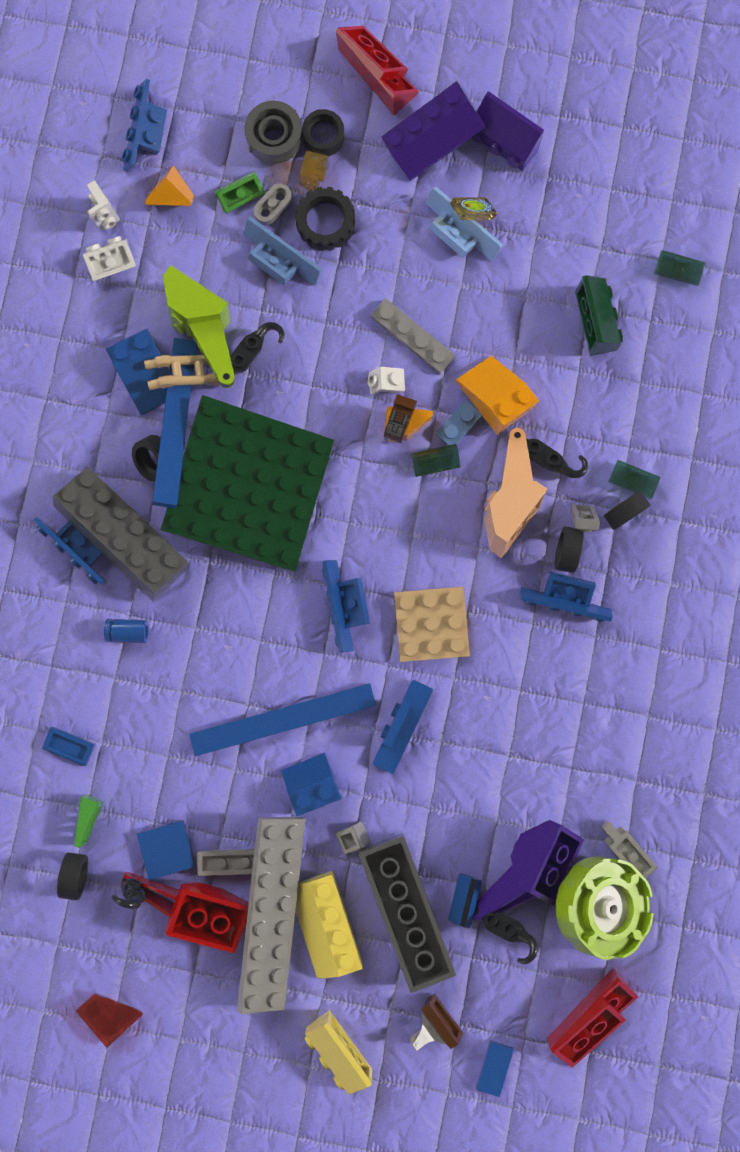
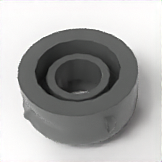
M266 101L254 107L246 118L245 135L250 153L252 152L258 159L270 164H280L295 157L303 138L301 121L295 109L281 101ZM272 129H279L284 132V135L278 140L272 141L264 137L266 132Z

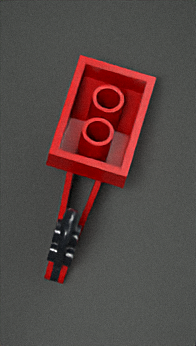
M132 872L124 873L121 881V890L125 900L113 895L112 899L116 904L134 910L138 909L145 900L169 917L164 929L167 936L235 954L247 922L249 902L223 888L201 882L181 884L180 889L148 880ZM157 893L172 898L175 900V902L173 903L170 900L158 895Z

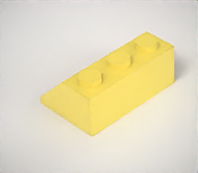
M330 1010L306 1027L305 1041L312 1050L316 1049L318 1051L321 1064L326 1070L330 1068L335 1075L333 1079L340 1090L345 1089L349 1095L372 1085V1068Z

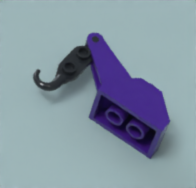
M551 820L520 834L510 856L512 866L477 900L473 916L474 921L484 923L488 931L511 943H526L529 945V955L526 958L517 959V962L520 964H529L535 959L538 952V944L536 939L528 934L519 921L503 913L536 897L555 906L559 886L570 872L584 841L577 834Z

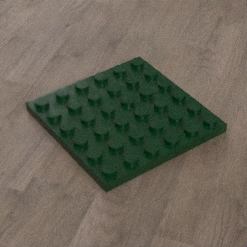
M202 395L183 454L176 509L167 507L160 530L295 572L334 440Z

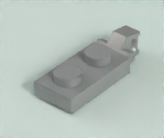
M608 820L600 826L608 835L605 839V842L608 844L607 846L619 860L632 864L644 878H647L658 868L628 831L624 830L621 826L616 829Z

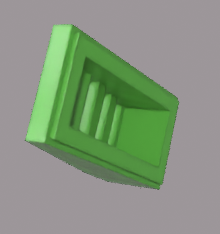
M87 794L81 796L74 844L77 848L86 845L103 805L102 800Z

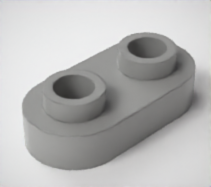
M281 183L273 185L254 207V216L257 222L262 225L272 224L289 206L292 196L288 186ZM284 196V199L280 201L277 200V197ZM264 212L270 213L267 217H263L262 214Z

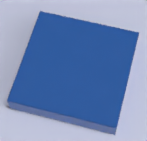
M184 820L137 833L148 880L196 866Z

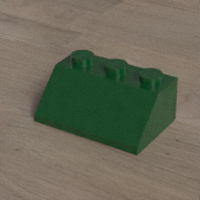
M589 275L583 276L575 294L589 354L594 356L617 351L623 342V335L621 329H618L616 324L618 314L616 308L612 307L611 299L613 294L611 286H607L606 278Z

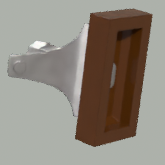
M434 993L426 999L422 1007L421 1016L423 1023L421 1030L410 1036L411 1046L415 1051H418L422 1046L432 1041L446 1044L452 1049L459 1044L463 1035L460 1027Z

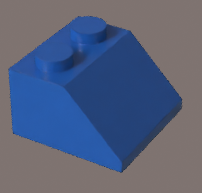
M326 753L281 770L297 817L342 799Z

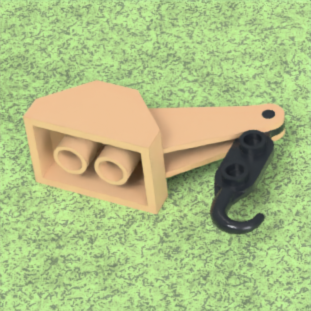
M521 428L512 429L508 437L501 488L498 492L494 490L487 500L488 505L484 510L487 512L484 521L490 551L502 559L542 505L547 488L537 481H533L530 459L547 471L564 474L570 478H580L588 470L586 458L579 455L578 458L582 462V468L580 470H573L567 465L560 453L538 439H527L524 430Z

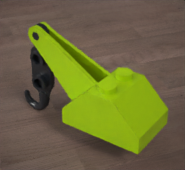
M172 265L162 275L173 329L181 335L185 333L189 337H193L223 388H231L235 383V375L243 373L249 368L262 350L264 337L269 330H276L279 333L278 342H283L285 337L283 328L275 322H267L261 325L258 330L246 335L230 355L224 334L225 328L230 323L228 302Z

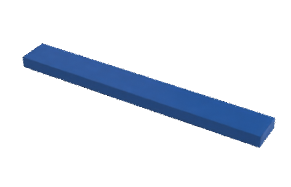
M174 337L171 356L195 355V341ZM171 365L169 369V375H173ZM181 365L182 376H193L194 365ZM192 385L167 387L152 505L174 509L177 507Z
M369 683L190 733L189 736L194 755L199 756L375 707L376 702L371 684Z

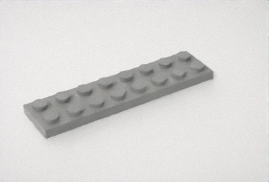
M258 817L237 1011L240 1014L285 1010L306 821L303 817Z

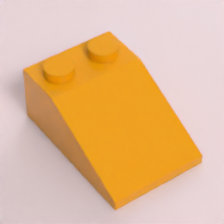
M492 355L456 379L457 384L497 435L532 411L539 402L527 384Z

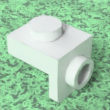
M379 367L369 372L368 385L370 387V394L405 392L404 369Z

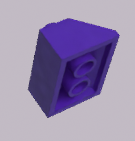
M488 91L477 109L486 128L473 136L472 139L477 143L486 145L494 155H500L506 159L511 167L523 171L538 152L544 129Z

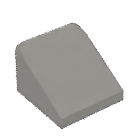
M362 822L353 824L335 833L344 855L370 844V839Z

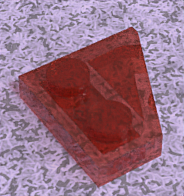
M96 992L76 1009L77 1014L106 1048L143 1015V1012L137 1008Z

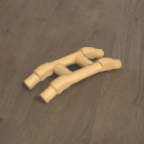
M162 355L144 361L146 370L157 367H170V365L172 367L173 375L147 381L149 390L181 385H220L214 374L205 375L204 365L209 364L203 355ZM181 365H194L196 376H182Z

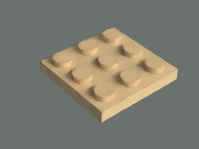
M464 587L394 592L400 662L470 656Z

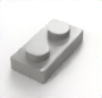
M571 504L570 515L575 529L582 532L599 530L600 520L594 506Z

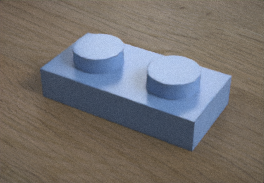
M465 400L439 428L435 435L450 449H453L482 418V415L472 404Z

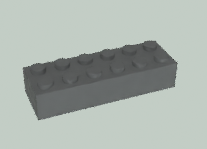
M86 467L53 495V506L152 601L186 572L188 561L89 467Z
M401 833L360 849L359 856L410 993L456 976L404 834Z

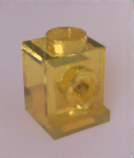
M306 151L300 172L301 186H304L307 190L314 191L319 187L320 182H324L326 169L328 170L329 167L327 155Z

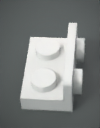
M94 180L87 184L91 191L88 196L94 204V207L87 212L101 231L104 229L108 230L114 227L120 218Z
M120 236L107 240L108 245L100 247L98 243L86 248L87 252L83 254L93 281L136 266L127 238L121 239Z

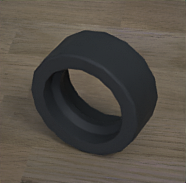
M318 109L311 112L305 118L302 125L303 142L307 150L319 157H329L336 154L342 148L345 140L344 124L341 117L328 109ZM318 123L332 124L337 130L336 138L327 144L316 143L310 136L312 127Z
M158 435L147 436L136 442L132 447V459L135 467L144 478L155 482L157 465L151 459L149 450L154 454L158 462L161 438Z
M638 491L604 514V518L611 528L616 530L651 505L643 493Z
M563 527L555 555L556 570L569 573L576 571L583 547L584 533L571 527Z
M66 853L58 876V898L80 899L88 872L87 855Z

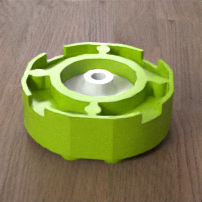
M601 856L589 857L579 861L573 866L558 889L556 917L562 935L579 952L604 960L628 957L638 949L652 925L654 913L649 912V897H653L650 885L644 876L632 864L626 861Z

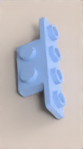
M434 187L426 200V205L437 213L439 217L431 223L429 229L462 258L476 247L489 260L493 261L502 248V243L440 189Z

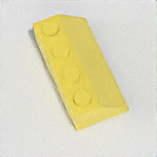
M330 871L300 881L298 884L296 914L317 979L340 977L362 969L363 962L334 872Z

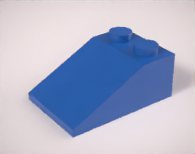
M147 328L106 348L116 371L141 416L165 404L167 387L149 390L147 381L158 379V377L169 376L168 367H157L148 370L145 368L144 361L162 356Z

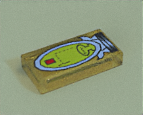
M454 197L450 203L461 220L494 219L498 214L486 197Z

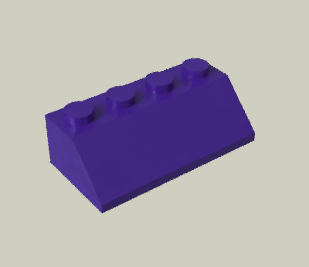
M456 81L381 136L392 157L408 179L412 181L486 128L465 90Z

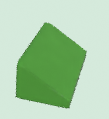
M253 171L215 190L214 193L226 214L264 195L265 191L256 172Z

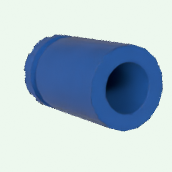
M106 619L104 625V638L106 642L147 643L149 634L147 620Z

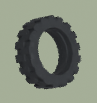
M317 187L314 191H308L305 197L302 196L299 200V205L296 206L295 210L296 227L301 239L304 242L306 241L308 246L312 248L317 247L320 251H324V249L330 251L334 250V247L343 246L344 242L351 238V233L355 229V210L350 198L347 195L344 196L343 192L339 189L337 191L333 190V187H327V189ZM321 203H330L339 207L344 214V222L341 228L329 235H321L312 231L307 225L306 219L309 211L314 206Z

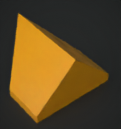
M173 165L148 194L145 204L191 206L194 194Z

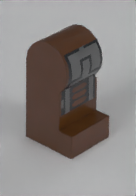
M399 394L396 395L384 432V438L402 443L417 405L416 400Z

